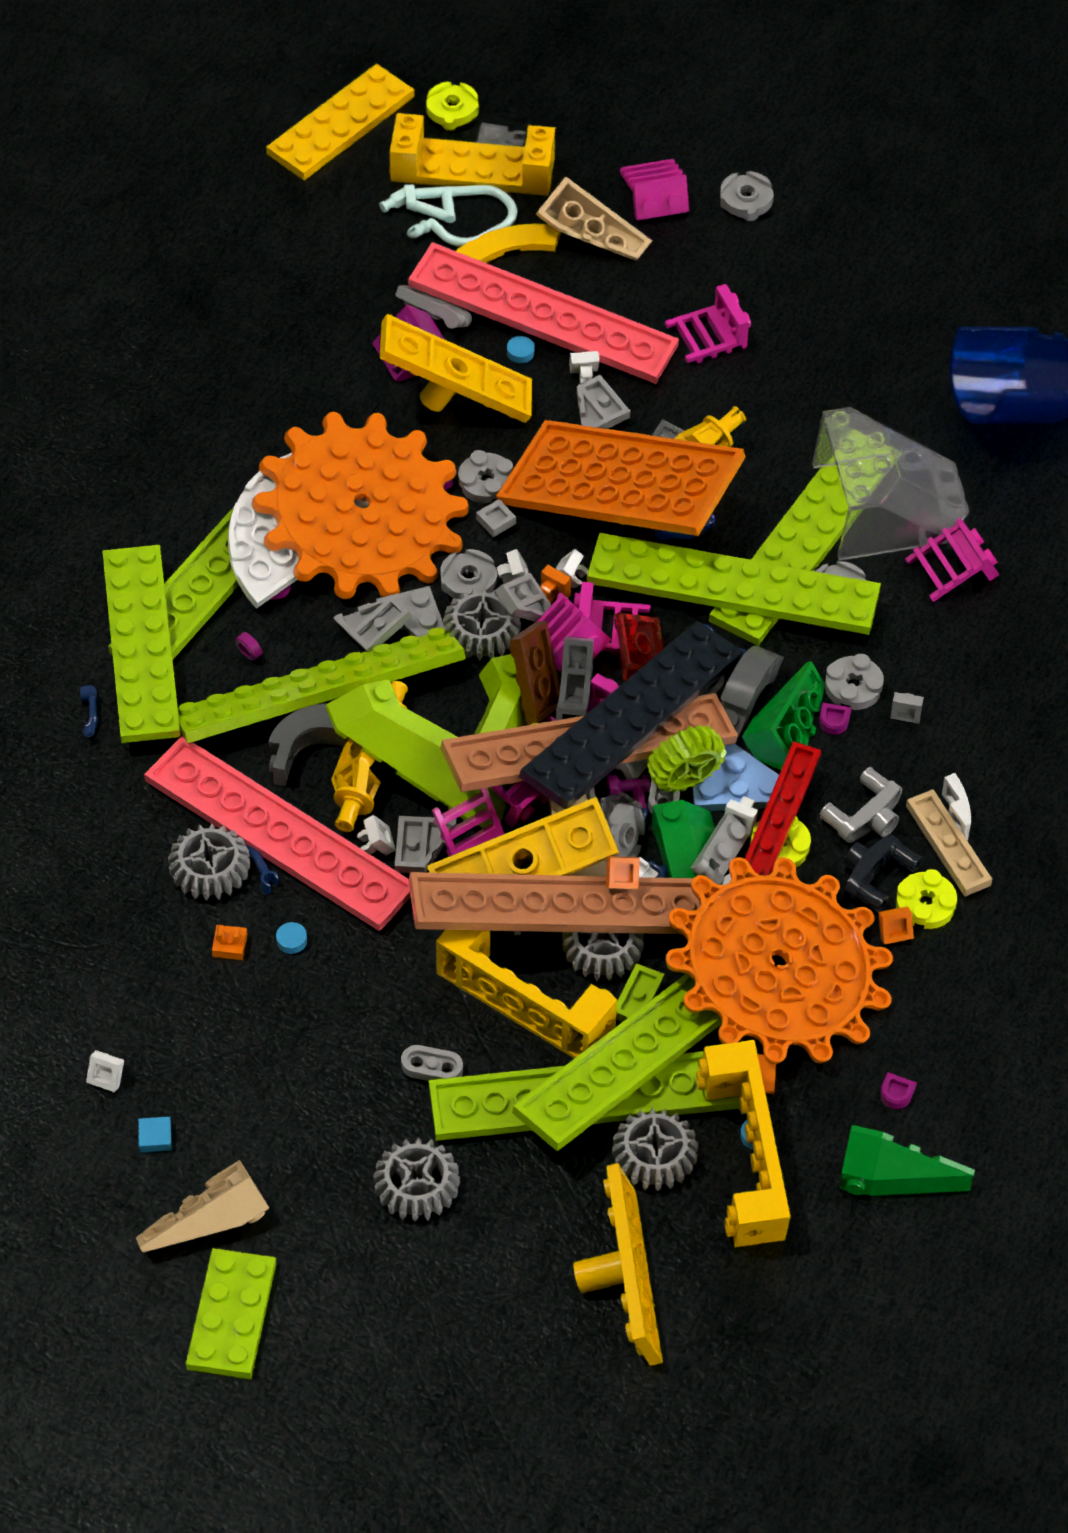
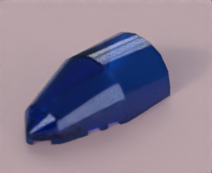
M958 327L950 354V382L953 398L960 413L968 421L976 424L1057 423L1067 419L1068 339L1063 338V333L1054 332L1053 336L1039 334L1038 328Z

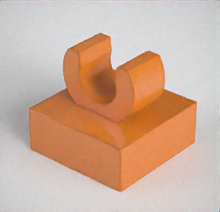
M547 565L541 571L540 588L550 604L555 598L558 599L557 595L560 592L567 599L571 596V577Z
M607 856L606 887L638 889L640 858Z
M908 906L879 912L880 934L884 944L914 938L912 912Z
M217 925L212 947V957L243 960L247 928Z

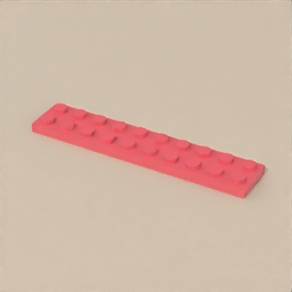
M433 242L408 279L409 287L576 353L598 351L599 362L654 384L657 383L678 347V338Z
M183 736L144 774L147 783L206 821L213 823L217 828H221L224 825L227 828V832L235 830L237 838L242 837L245 841V846L248 845L256 849L264 858L379 932L411 898L408 878L193 742L187 743Z

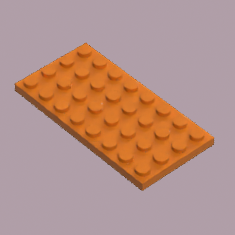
M545 420L497 493L496 498L508 506L699 536L746 457L744 450L740 448Z

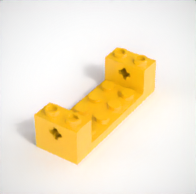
M397 113L390 148L391 181L447 187L488 185L499 188L504 192L549 196L555 158V128L529 125L525 147L424 138L422 115Z
M445 930L436 940V967L439 976L574 1059L616 1027L617 999L609 991L599 989L591 984L569 1010L563 1002L557 999L553 1000L544 995L537 986L527 984L518 979L511 970L507 968L502 969L492 963L488 958L490 956V931Z
M750 1040L704 1047L703 1058L698 1059L699 1071L696 1072L698 1089L704 1090L706 1100L739 1096L741 1113H747L748 1124H745L747 1143H753L754 1153H751L752 1170L759 1173L760 1183L756 1184L757 1191L733 1194L732 1204L727 1206L728 1218H725L727 1237H733L734 1247L785 1240L790 1221V1212L755 1041Z

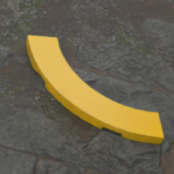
M548 224L509 226L480 235L479 238L469 241L458 248L456 252L484 263L503 256L504 252L516 249L520 251L543 250L555 252L561 232Z

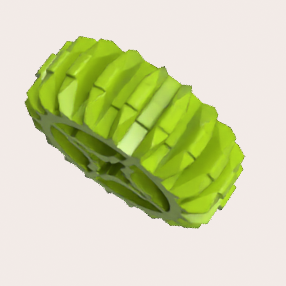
M697 725L695 728L689 726L684 731L679 730L677 734L670 735L666 741H661L660 746L654 748L653 754L649 756L647 767L651 779L655 785L657 784L659 789H662L664 792L671 791L674 793V791L677 792L679 790L683 792L689 787L694 788L700 782L704 783L707 777H712L713 772L719 770L720 764L725 761L724 756L727 752L722 738L710 726L703 727L702 725Z

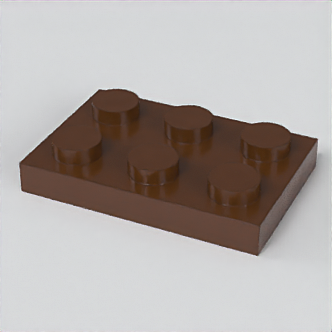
M547 621L535 622L510 639V653L515 662L516 682L520 687L522 696L521 706L526 716L527 724L539 723L556 711L559 701L560 683Z

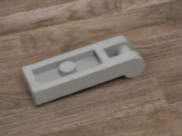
M408 285L398 286L395 296L403 299L404 305L417 309L421 308L428 312L431 318L444 319L446 326L449 328L467 327L471 324L472 317L468 311Z
M730 812L724 815L694 861L691 870L697 875L707 876L714 883L720 885L725 878L724 875L728 870L730 861L736 857L751 832Z

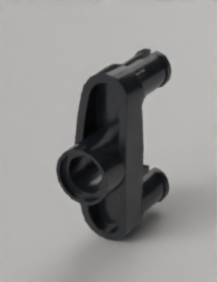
M891 834L885 836L870 849L857 842L851 847L844 859V865L853 870L846 884L844 894L855 901L860 900L879 913L887 905L889 896L869 884L888 861L892 860L914 874L921 866L923 857L902 845L903 842Z

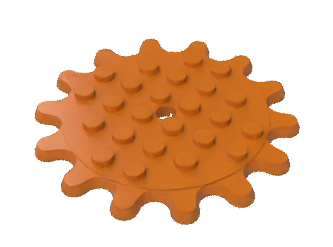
M330 412L323 419L324 433L322 435L312 436L298 427L290 428L285 433L284 439L292 451L291 456L288 458L266 456L260 461V472L273 480L275 488L272 491L261 492L255 495L251 505L256 512L270 514L277 520V527L265 535L264 545L271 551L289 548L297 553L299 560L293 569V574L299 581H310L315 575L326 573L333 577L335 581L334 591L339 598H352L357 586L364 582L374 584L382 597L400 593L398 582L403 575H413L426 584L435 582L438 578V570L431 561L432 554L438 551L449 554L456 552L457 554L462 550L463 542L461 537L448 529L447 522L452 518L466 516L469 512L468 502L465 498L450 495L444 490V484L456 475L455 465L450 460L432 462L425 459L422 451L427 445V439L420 430L412 431L404 438H396L386 431L387 422L380 413H374L368 417L363 428L354 429L345 424L339 413ZM365 498L369 505L368 507L359 508L355 505L354 501Z
M736 857L729 863L728 868L731 881L725 885L714 883L707 876L699 875L694 877L691 882L692 893L699 900L700 907L694 911L674 908L668 917L670 926L682 933L688 943L683 948L668 951L665 961L671 971L686 973L695 982V987L689 990L683 998L685 1009L690 1013L710 1010L722 1019V1025L718 1031L719 1040L722 1044L739 1042L742 1037L750 1036L759 1040L762 1044L764 1058L770 1064L782 1062L786 1058L787 1048L790 1045H798L804 1048L814 1062L824 1063L829 1061L833 1054L830 1045L832 1035H841L854 1044H861L868 1040L870 1030L860 1017L861 1009L883 1010L889 1007L892 999L887 990L878 987L873 982L872 972L889 967L893 961V956L888 949L871 946L864 940L863 931L874 922V914L870 909L866 907H857L853 910L842 908L836 900L840 883L835 877L824 875L814 884H804L797 878L796 865L791 859L786 857L778 858L774 863L773 872L766 876L757 874L744 858ZM772 956L782 957L786 965H777L776 967Z

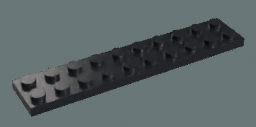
M696 621L525 765L520 771L519 778L562 808H570L742 658L743 650L699 621Z

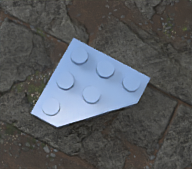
M736 744L725 745L727 753L724 756L725 761L720 764V769L714 771L712 777H707L704 783L700 782L694 788L692 787L694 805L709 811L725 810L730 799L740 803L743 796L755 800L752 808L763 809L766 808L779 775Z

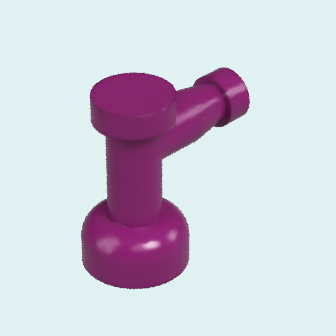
M648 774L641 775V778L619 780L616 775L606 776L605 784L608 799L617 798L620 792L632 791L636 804L635 807L641 811L644 808L647 809L645 793L650 792V778Z

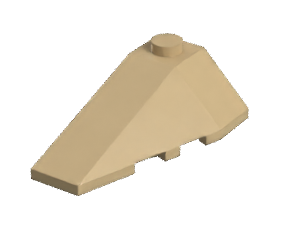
M567 177L563 179L536 213L538 217L559 232L635 261L638 260L652 241Z
M238 1160L205 1183L208 1189L202 1194L194 1197L189 1195L185 1198L178 1213L165 1214L137 1236L136 1240L141 1250L147 1252L242 1226L247 1222H256L265 1214L264 1211L269 1209L244 1165Z

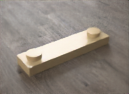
M932 789L908 799L907 809L963 895L968 896L991 886V876L935 791Z

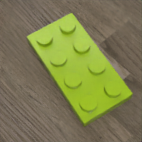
M212 1248L186 1361L187 1370L251 1379L276 1267L275 1257Z

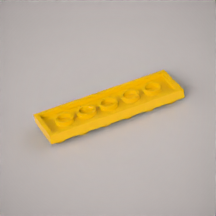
M376 64L266 146L267 154L301 179L306 180L414 98V89Z

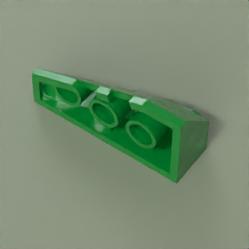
M811 661L807 662L752 719L742 736L746 746L757 760L779 770L783 767L793 741L808 746L809 738L815 735L816 727L813 725L814 714L820 712L825 683Z
M684 800L653 805L652 828L663 863L667 866L668 878H694L699 876L691 870V866L715 830L710 811Z
M852 1125L839 1189H844L854 1195L865 1194L869 1196L971 1190L974 1169L942 1156L930 1158L920 1152V1147L910 1144L906 1148L892 1142L893 1136L887 1133Z

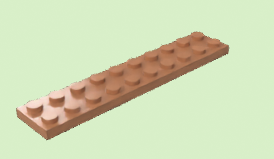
M716 693L698 696L620 764L648 759L653 754L654 748L660 746L661 741H666L670 735L677 734L679 730L684 731L689 726L693 728L697 725H702L703 727L710 726L711 729H714L720 735L724 745L736 744L738 734ZM584 716L442 740L440 748L461 792L523 781L519 778L521 769Z
M411 872L408 879L415 929L682 934L670 926L668 920L669 913L674 908L694 911L701 905L692 893L691 882L694 878L639 877L638 889L607 888L605 876Z

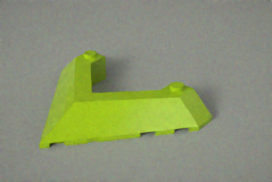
M511 654L491 658L479 674L490 701L474 734L530 725L527 724L526 716L522 711V696L520 687L516 682L514 658ZM389 679L363 684L326 704V711L338 735L344 739L349 737L361 745V750L380 763L383 760L398 770L396 772L397 775L437 802L441 801L449 807V810L480 793L479 789L460 791L441 751L442 740L457 738V736L401 706ZM513 783L500 786L508 791ZM487 787L501 823L507 802L494 790ZM484 802L459 817L466 820L486 808ZM489 818L478 825L485 828L492 824Z

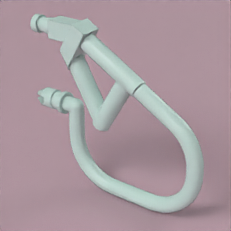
M405 185V188L391 194L388 200L382 201L379 204L383 212L393 207L397 209L406 204V209L419 212L447 223H453L456 220L452 198L455 196L491 195L506 205L508 209L507 218L502 223L475 237L460 238L453 236L433 218L427 221L422 220L419 224L410 227L407 235L410 236L409 238H417L423 235V233L430 232V229H432L443 241L457 247H461L490 231L512 226L517 218V207L513 199L503 190L488 185L414 189V185ZM442 198L443 209L417 201L416 199Z

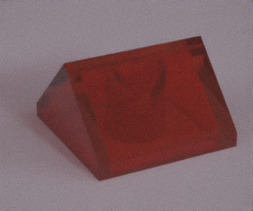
M620 612L614 614V627L623 681L629 679L664 649L659 618Z

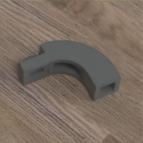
M564 637L561 686L556 709V720L585 716L589 712L594 639Z
M759 646L751 647L742 656L720 698L722 700L721 704L738 734V738L742 737L760 693L767 684H774L784 659L783 656Z
M326 704L312 705L293 712L284 718L272 732L268 741L270 756L269 772H273L274 785L286 787L292 763L297 754L306 747L315 744L345 746L347 738L344 739L335 732L325 708Z

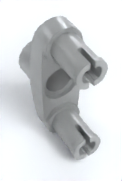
M871 767L862 773L860 783L872 790L876 796L854 816L848 817L832 803L825 805L820 812V818L837 830L838 835L848 843L857 841L871 831L884 838L895 829L899 821V816L892 812L901 797L902 787L892 780L888 781Z

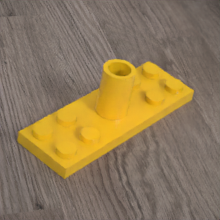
M389 314L382 320L380 359L429 380V383L420 393V399L428 409L436 412L442 411L454 394L459 393L488 408L504 413L510 418L524 423L530 419L532 405L531 378Z
M595 797L427 865L429 873L568 876L607 860V856H617L620 853L598 799ZM533 861L527 869H519L524 862Z
M619 1163L606 1166L608 1179H604V1188L607 1197L611 1198L612 1207L608 1208V1215L612 1226L616 1227L619 1251L574 1262V1273L578 1288L582 1294L624 1283L625 1293L621 1294V1300L625 1313H629L630 1323H626L628 1339L630 1343L635 1342L638 1355H643L649 1365L652 1366L663 1363L636 1190Z

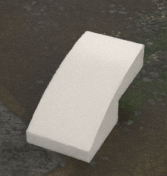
M953 773L945 777L942 795L950 805L949 814L966 840H968L971 825L970 805L959 778Z

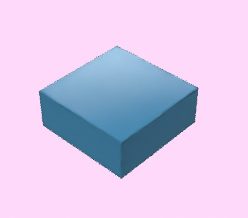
M170 1117L138 1119L140 1153L172 1150Z

